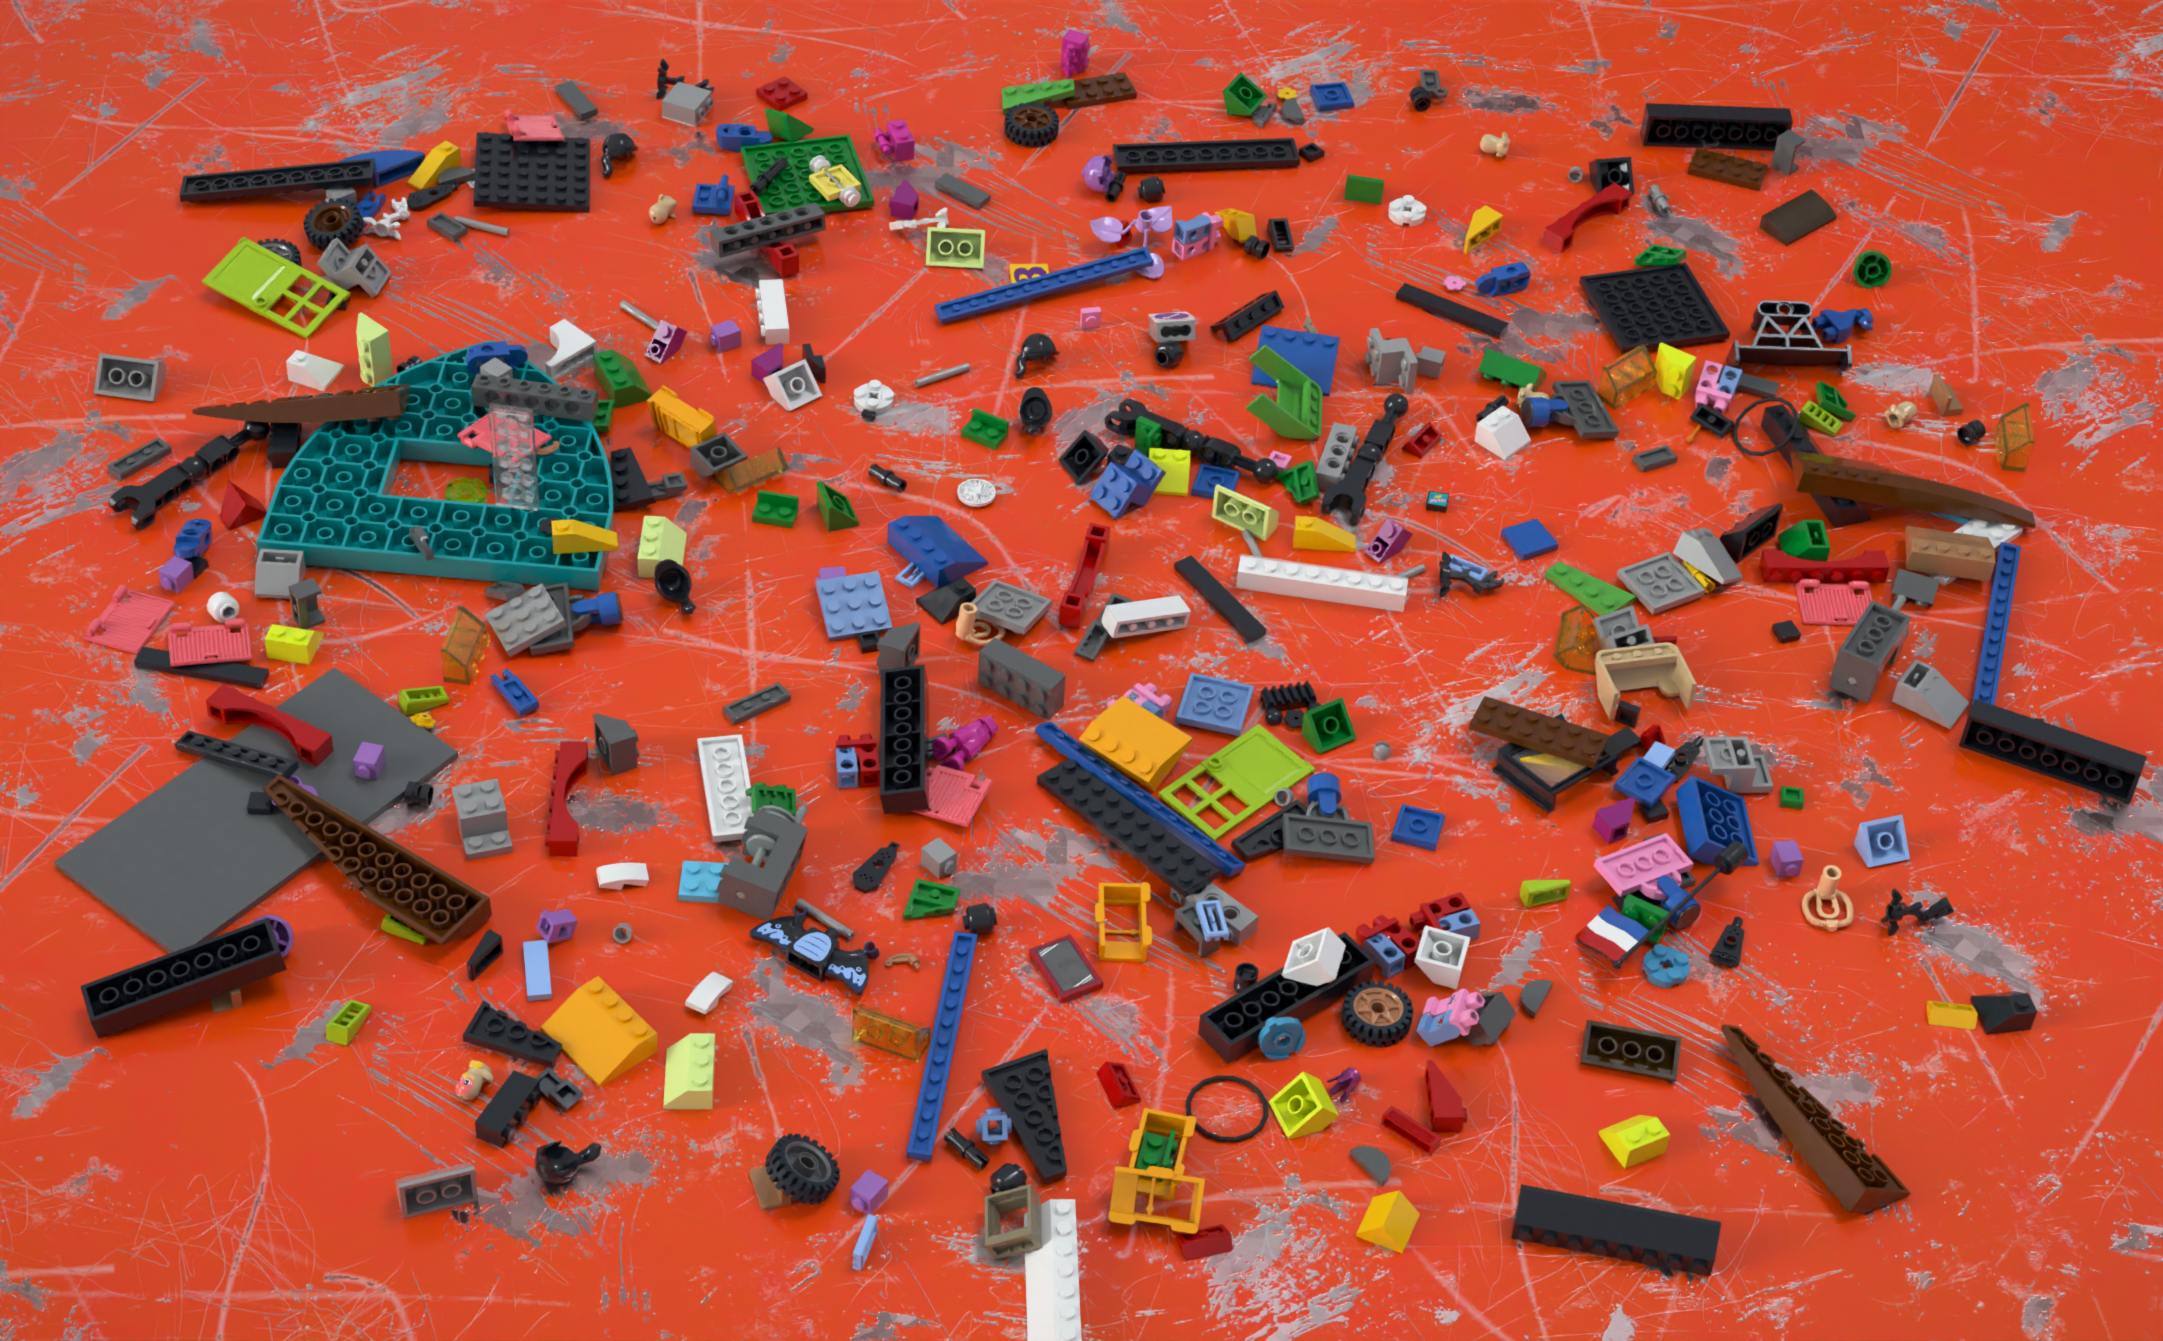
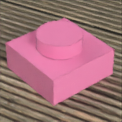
M1100 307L1082 308L1080 310L1081 329L1100 327Z
M1273 450L1269 459L1276 463L1278 473H1281L1288 469L1292 456Z

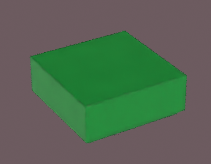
M1781 786L1780 807L1802 810L1804 805V789Z

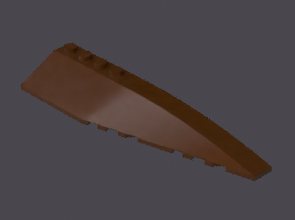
M277 775L263 788L264 792L370 903L440 945H446L476 931L492 916L488 896L282 775Z

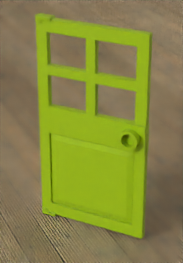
M242 237L227 256L202 280V284L306 339L351 294L246 237ZM301 276L316 283L303 298L288 291ZM322 287L336 294L324 309L309 302ZM282 296L297 303L285 317L270 311ZM303 307L318 314L305 329L291 322Z
M1258 724L1161 790L1158 796L1198 830L1216 842L1223 835L1275 800L1274 795L1278 789L1292 788L1315 772V768L1310 763L1302 760ZM1206 772L1222 784L1223 787L1209 795L1193 779ZM1186 785L1203 801L1189 809L1172 794ZM1229 792L1248 806L1236 816L1217 801ZM1209 806L1228 820V822L1216 830L1197 816V814Z

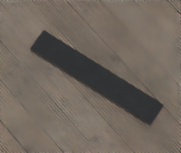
M1406 283L1396 293V299L1499 339L1508 329L1509 323Z
M1192 555L1174 563V569L1248 642L1266 635L1267 629Z
M143 646L134 660L135 667L261 690L269 676V669L232 662L171 666L169 651Z
M189 730L175 743L176 750L272 778L280 774L288 779L299 768L297 761Z

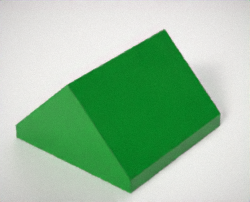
M1242 72L1222 91L1227 114L1250 116L1268 97Z
M769 108L765 110L769 131L774 137L795 141L812 133L814 128L790 114Z
M1347 174L1344 199L1381 205L1385 186L1384 180Z
M819 480L817 482V507L828 531L858 526L860 524L848 497Z
M1342 697L1304 712L1301 735L1318 753H1323L1356 739Z

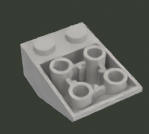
M1915 659L1897 682L1892 702L1949 729L1953 727L1969 705V702L1934 667Z

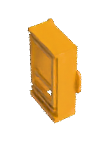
M662 385L647 400L654 428H660L661 431L664 430L667 435L689 449L717 436L714 423L715 418L701 408L698 411L678 399V395L666 386Z
M1099 883L1098 903L1095 904V921L1099 923V961L1146 962L1147 947L1152 945V928L1147 926L1146 903L1150 901L1149 883ZM1104 905L1138 906L1139 930H1105ZM1105 934L1139 935V942L1105 941Z
M1144 1108L1139 1130L1136 1129L1132 1132L1129 1150L1133 1153L1129 1167H1136L1145 1131L1170 1136L1171 1129L1176 1130L1175 1137L1182 1139L1176 1165H1172L1171 1169L1174 1170V1174L1183 1175L1185 1170L1183 1160L1188 1139L1194 1133L1196 1117ZM1139 1175L1136 1194L1150 1196L1152 1178ZM1156 1180L1154 1197L1174 1201L1176 1188L1181 1185L1182 1181Z
M1116 1165L1108 1218L1111 1222L1130 1225L1134 1224L1136 1220L1171 1225L1173 1231L1194 1234L1199 1228L1205 1178L1174 1174V1171L1169 1168L1149 1166L1147 1170ZM1139 1175L1152 1177L1149 1205L1146 1207L1147 1214L1134 1213ZM1156 1178L1194 1183L1190 1220L1151 1215V1212L1154 1210L1152 1204Z

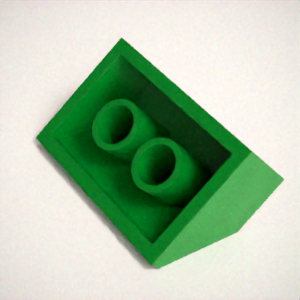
M1487 348L1478 369L1483 374V378L1493 381L1494 378L1501 380L1500 384L1507 387L1512 385L1518 386L1519 391L1522 387L1525 388L1529 383H1532V391L1537 392L1547 376V373L1541 367Z
M613 349L593 354L594 373L609 399H614L615 409L647 401L653 395L631 359Z

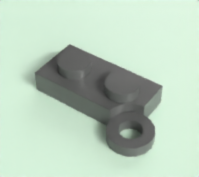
M1420 70L1421 87L1426 89L1429 98L1434 96L1437 98L1447 97V89L1440 87L1438 70Z

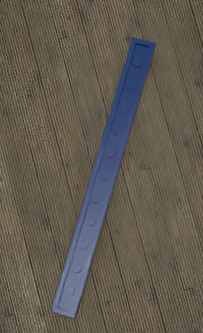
M1143 247L936 304L934 311L941 324L1150 267L1153 266L1154 260L1147 248Z
M2000 542L1972 705L1976 699L1995 706L2021 546Z
M1047 722L1037 725L1035 733L1044 742L1050 743L1057 748L1059 753L1066 755L1082 768L1097 776L1175 837L1203 856L1204 859L1218 867L1223 874L1232 876L1243 872L1246 864L1054 723Z
M954 931L907 1149V1158L932 1160L977 944V934Z

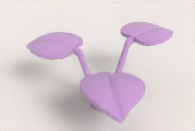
M1165 206L1141 210L1137 219H1133L1132 223L1124 230H1122V223L1113 217L1091 220L1090 225L1094 234L1100 240L1107 243L1119 242L1121 235L1126 234L1135 225L1139 232L1144 233L1143 247L1147 248L1150 227L1157 233H1165L1171 229L1173 223L1172 207ZM1151 253L1150 255L1154 260L1153 266L1136 270V272L1148 278H1160L1164 271V263L1160 256Z

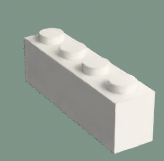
M759 280V288H756L755 292L756 300H760L757 301V310L761 312L759 313L761 337H765L766 345L789 344V323L783 280Z
M1180 595L1107 605L1101 623L1112 638L1186 628L1191 610Z

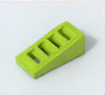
M1808 401L1801 409L1799 416L1801 423L1831 436H1835L1843 426L1841 421L1812 401Z
M442 686L400 690L398 705L405 716L449 703V697Z
M1570 880L1522 881L1520 898L1526 908L1568 899L1571 882Z
M389 913L384 917L380 928L385 932L422 945L429 938L424 934H418L419 931L417 930L412 931V927L409 925L403 926L404 922Z
M349 1000L326 1024V1039L345 1046L348 1045L371 1012L372 1006Z

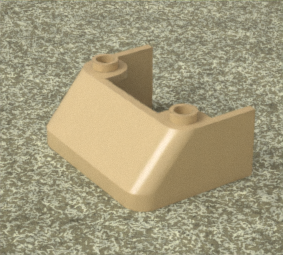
M1664 642L1605 649L1597 652L1595 669L1598 697L1609 720L1614 719L1616 703L1620 699L1619 691L1658 686L1661 693L1668 697L1680 696L1686 709L1691 710L1697 683L1676 645Z

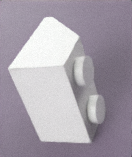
M806 359L763 378L771 397L788 412L822 396Z
M1502 405L1477 423L1474 441L1506 461L1527 446L1531 439L1519 415Z
M1425 926L1415 963L1433 983L1457 989L1470 937Z
M1329 927L1294 940L1282 976L1315 986L1330 983L1337 977L1346 945Z

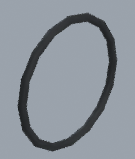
M1768 397L1755 401L1745 408L1736 419L1733 428L1735 444L1740 451L1752 456H1764L1776 452L1785 446L1795 434L1798 425L1797 411L1790 402L1782 398ZM1768 401L1781 402L1787 405L1793 412L1794 424L1791 433L1784 442L1773 449L1763 452H1752L1742 447L1737 438V429L1740 420L1749 410Z
M1218 1075L1202 1080L1191 1089L1186 1100L1187 1116H1193L1191 1113V1100L1195 1092L1205 1084L1218 1080L1235 1081L1247 1085L1258 1094L1263 1103V1118L1260 1124L1250 1133L1237 1137H1222L1207 1132L1196 1122L1195 1128L1203 1135L1218 1141L1238 1142L1251 1138L1264 1127L1268 1118V1102L1261 1090L1251 1082L1235 1076Z

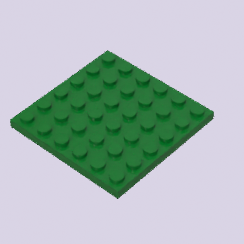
M850 134L740 147V154L751 185L779 157H784L788 161V166L772 181L771 185L763 189L759 195H756L761 202L765 216L816 203L824 213L874 206V198ZM818 155L824 156L830 162V168L842 164L861 183V190L858 191L861 194V198L857 205L847 207L840 200V197L828 201L809 182V175L814 174L810 170V162L814 157Z

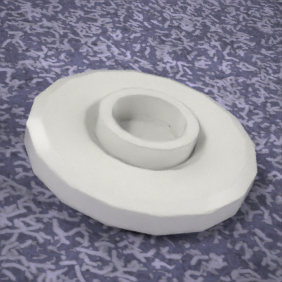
M969 479L958 486L957 495L964 504L981 507L990 504L995 499L996 490L986 480Z

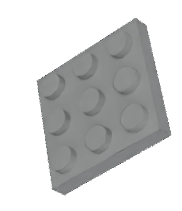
M1670 552L1621 568L1617 572V577L1652 614L1700 598L1705 593V589Z
M995 579L971 603L977 607V619H983L993 623L995 626L1004 627L1024 635L1051 608L1052 600Z
M542 583L485 614L509 657L567 626Z

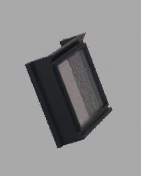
M1562 713L1554 717L1566 721ZM1510 742L1498 749L1497 764L1493 768V772L1549 814L1555 810L1556 795L1601 769L1611 776L1616 775L1619 769L1616 768L1618 757L1616 755L1612 756L1606 750H1604L1596 768L1593 769ZM1533 756L1524 762L1520 760L1523 757Z

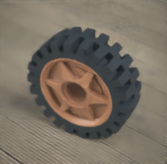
M1370 980L1367 985L1364 981L1360 983V986L1355 985L1345 996L1342 1008V1024L1345 1025L1344 1029L1346 1032L1350 1031L1352 1038L1357 1036L1359 1043L1365 1040L1367 1046L1375 1043V1047H1381V1044L1384 1043L1385 1047H1388L1392 1041L1395 1045L1399 1043V1039L1403 1040L1410 1030L1413 1017L1412 1001L1408 999L1406 992L1401 993L1402 989L1397 986L1393 989L1392 983H1388L1385 986L1384 981L1379 980L1378 984H1375L1374 980Z

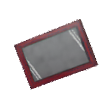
M1071 934L1029 949V956L1061 1003L1103 988V981Z

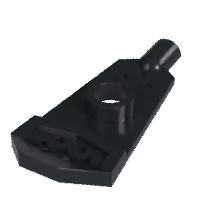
M457 182L451 184L444 183L409 193L407 205L412 211L423 209L429 206L430 203L452 193L453 189L460 187Z
M1698 736L1693 742L1684 743L1675 750V755L1664 770L1676 776L1674 783L1679 782L1699 755V747L1703 744L1704 740L1701 736ZM1684 756L1685 759L1679 760L1677 757Z
M892 841L887 848H880L853 872L852 877L855 889L867 893L879 888L884 876L897 857L895 851L900 844Z
M1735 917L1732 925L1725 927L1710 953V958L1716 963L1728 967L1739 966L1744 930L1741 928L1742 918Z

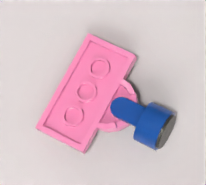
M1665 833L1596 859L1593 866L1620 897L1639 890L1645 896L1659 900L1663 905L1662 909L1670 912L1690 894L1687 890L1680 888L1682 881L1680 874L1691 870L1694 863L1670 836ZM1692 897L1669 919V922L1676 929L1689 926L1698 918L1701 912V905Z

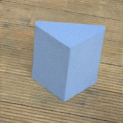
M1903 815L1860 823L1854 846L1867 867L1910 859Z

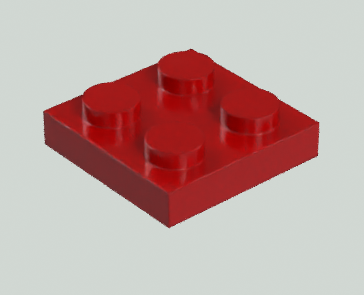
M785 76L756 89V95L777 111H782L808 99V93Z

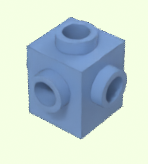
M987 1108L986 1113H980V1119H976V1133L981 1134L983 1141H987V1144H1001L1002 1140H1008V1133L1012 1131L1011 1118H1007V1114L1001 1112V1108ZM990 1121H997V1127L994 1129H990L988 1124Z

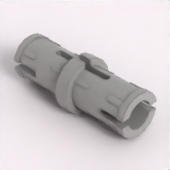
M1651 185L1652 190L1649 188L1648 193L1652 197L1654 206H1657L1662 216L1669 215L1668 211L1671 213L1672 209L1667 202L1666 195L1661 192L1658 185Z

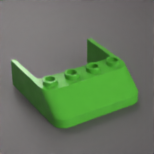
M1265 344L1249 357V361L1277 382V403L1262 393L1248 404L1246 409L1274 429L1281 437L1315 440L1321 435L1323 392L1320 386Z

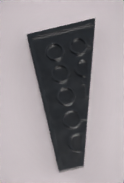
M1047 1049L983 1070L981 1078L998 1107L1001 1108V1112H1005L1007 1118H1011L1012 1130L1043 1183L1046 1184L1067 1176L1066 1160L1061 1141V1130L1058 1122Z

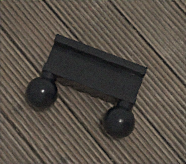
M1308 681L1304 685L1297 682L1294 687L1292 683H1289L1287 688L1283 684L1280 685L1279 689H1276L1275 686H1272L1270 690L1264 687L1260 694V700L1264 701L1266 706V722L1272 726L1279 725L1282 722L1283 715L1281 711L1308 707V711L1321 705L1317 703L1316 695Z

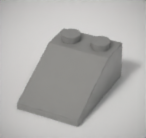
M1702 527L1682 532L1673 554L1721 584L1742 580L1743 576L1719 538L1714 536L1710 529Z

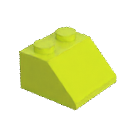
M1662 342L1659 344L1653 376L1662 393L1680 400L1690 388L1696 357Z
M1150 448L1149 459L1166 472L1153 494L1188 496L1190 451Z
M272 624L265 637L267 658L310 665L324 636V632Z
M1306 1072L1300 1073L1268 1101L1289 1139L1322 1131L1339 1116L1321 1080Z
M1645 1115L1632 1117L1598 1132L1624 1169L1666 1153L1670 1133L1657 1117Z

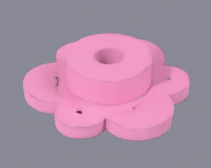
M1448 276L1444 281V285L1447 286L1448 290L1456 291L1465 287L1466 282L1461 280V277Z

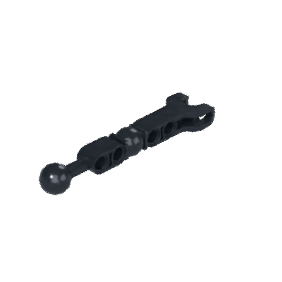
M1394 393L1385 399L1383 406L1386 413L1382 421L1378 419L1374 421L1364 441V445L1359 448L1357 456L1343 481L1327 488L1322 500L1321 511L1331 513L1335 508L1344 507L1352 513L1350 520L1360 522L1365 513L1364 505L1367 500L1364 492L1373 477L1376 467L1381 463L1382 457L1392 441L1396 428L1394 422L1396 418L1403 417L1409 409L1406 397Z
M1128 398L1124 399L1119 405V411H1112L1105 417L1107 429L1119 435L1130 436L1135 435L1136 420L1139 416H1143L1161 425V445L1176 448V450L1182 448V450L1190 451V455H1196L1197 458H1201L1203 461L1220 468L1230 469L1235 465L1253 472V476L1260 483H1270L1278 475V467L1273 460L1262 458L1255 461L1242 456L1238 446L1215 437L1210 438L1208 435L1204 437L1197 430H1189L1188 427L1185 428L1180 423L1149 412L1141 402ZM1126 406L1130 407L1131 411H1128ZM1112 419H1115L1121 423L1119 425H1116L1112 422Z
M245 421L244 429L230 439L220 435L196 451L195 456L185 458L182 464L178 463L176 466L168 468L141 486L128 485L122 487L110 497L109 507L118 513L127 509L135 510L132 515V526L137 530L145 529L154 523L156 511L188 490L189 487L193 486V482L202 480L206 474L210 475L211 472H215L233 461L238 456L241 445L250 439L254 441L265 439L270 431L269 422Z

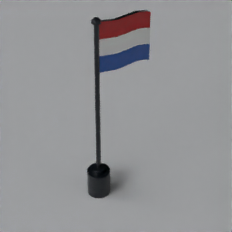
M1732 841L1714 858L1716 869L1650 931L1637 921L1616 912L1608 905L1576 934V938L1584 946L1607 957L1613 962L1615 969H1620L1621 964L1719 872L1730 875L1748 859L1749 852L1741 842Z

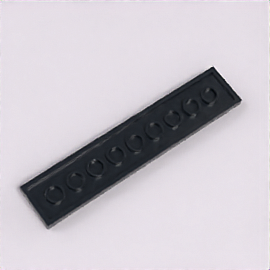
M1294 138L1113 144L1112 148L1117 172L1121 171L1123 173L1300 166V157Z
M375 158L183 176L180 200L181 202L187 201L192 203L197 200L212 201L219 198L233 199L240 196L252 197L261 194H288L294 191L309 192L315 189L327 190L336 187L368 186L374 184Z
M1068 758L1037 776V784L1186 898L1220 877V870L1097 776L1082 768L1074 760Z

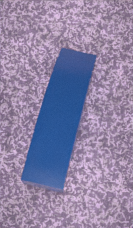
M409 150L375 151L339 160V162L375 158L376 169L373 185L379 188L414 174L425 160V154L420 151Z

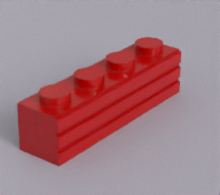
M1391 1105L1383 1114L1381 1121L1383 1126L1431 1156L1439 1148L1441 1137L1416 1122L1399 1109Z

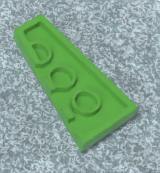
M1074 79L1002 88L1003 114L1006 115L1010 108H1013L1014 105L1019 106L1020 103L1026 105V102H1030L1032 105L1035 102L1039 106L1049 99L1057 101L1075 96Z
M1560 561L1545 572L1547 579L1600 616L1626 608L1633 604L1636 599L1635 595Z

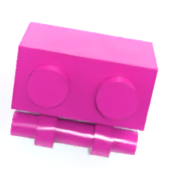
M1069 29L1062 38L1061 69H1064L1066 78H1072L1073 72L1081 74L1084 68L1088 67L1090 61L1088 52L1091 45L1088 34Z
M904 119L886 122V133L881 131L880 128L874 130V138L879 143L881 152L885 155H890L892 152L896 162L914 159L915 140Z

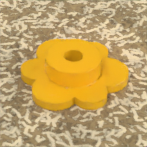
M1284 87L1278 90V98L1285 101L1294 97L1297 99V91Z
M416 713L410 718V721L416 723L419 727L433 728L436 724V721L427 713Z

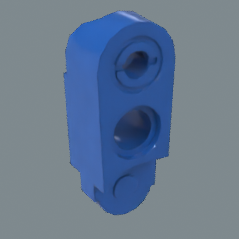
M721 124L716 128V140L718 145L724 150L740 152V147L773 143L772 135L767 131H756V126Z
M1517 262L1492 268L1490 273L1479 277L1475 285L1480 293L1489 294L1491 297L1517 293V291L1526 289L1531 273L1525 263Z
M506 341L488 342L472 346L468 350L466 364L468 371L477 375L481 374L480 366L496 357L510 366L512 370H516V366L527 361L528 354L526 348L520 344L507 345Z
M205 519L187 521L175 537L174 554L180 558L200 557L212 542V523Z

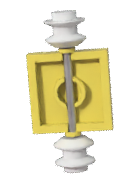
M818 155L814 157L810 162V170L814 174L809 175V182L828 201L840 197V200L847 207L857 205L861 198V194L858 192L861 190V183L842 164L830 168V162L824 156Z

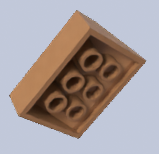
M1906 526V570L1990 581L1995 566V549L1988 537Z

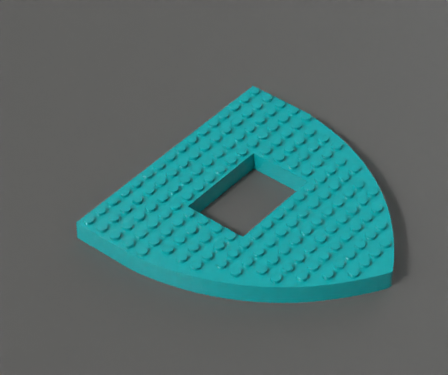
M486 341V342H482V343H478V344H483V343H488V342H496V341ZM471 345L410 367L374 386L411 385L406 412L399 415L400 419L387 420V417H379V421L367 422L366 419L325 422L315 431L296 453L276 485L257 539L258 555L260 549L303 551L305 565L483 581H506L530 585H540L542 583L543 586L568 582L569 588L599 591L609 551L554 554L552 535L540 532L539 526L542 520L555 517L557 520L573 519L614 531L613 487L608 459L591 422L473 406L471 386L476 375L468 371L466 364L468 350L474 346ZM528 360L516 366V370H512L513 379L559 385L548 374ZM493 410L552 436V439L540 446L541 449L553 445V441L560 443L559 449L551 454L541 456L529 453L518 461L516 467H511L517 469L508 505L389 495L401 458L489 466L490 463L503 465L504 463L499 460L498 455L481 447L477 449L470 448L462 444L461 438L457 436L458 433ZM472 433L469 435V438L473 439L477 435ZM510 451L507 453V456L512 457L516 453ZM420 526L424 529L429 538L425 541L429 548L433 549L434 559L428 561L425 559L409 536L410 528Z

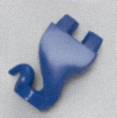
M1867 308L1851 309L1846 312L1825 309L1821 310L1820 316L1812 319L1811 326L1814 330L1822 329L1821 336L1825 342L1832 340L1835 344H1838L1850 336L1854 322L1859 323L1862 328L1872 331L1873 316Z

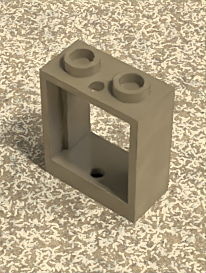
M1031 1184L985 1196V1247L995 1260L1042 1248L1041 1198ZM1028 1206V1227L1001 1234L1000 1214Z

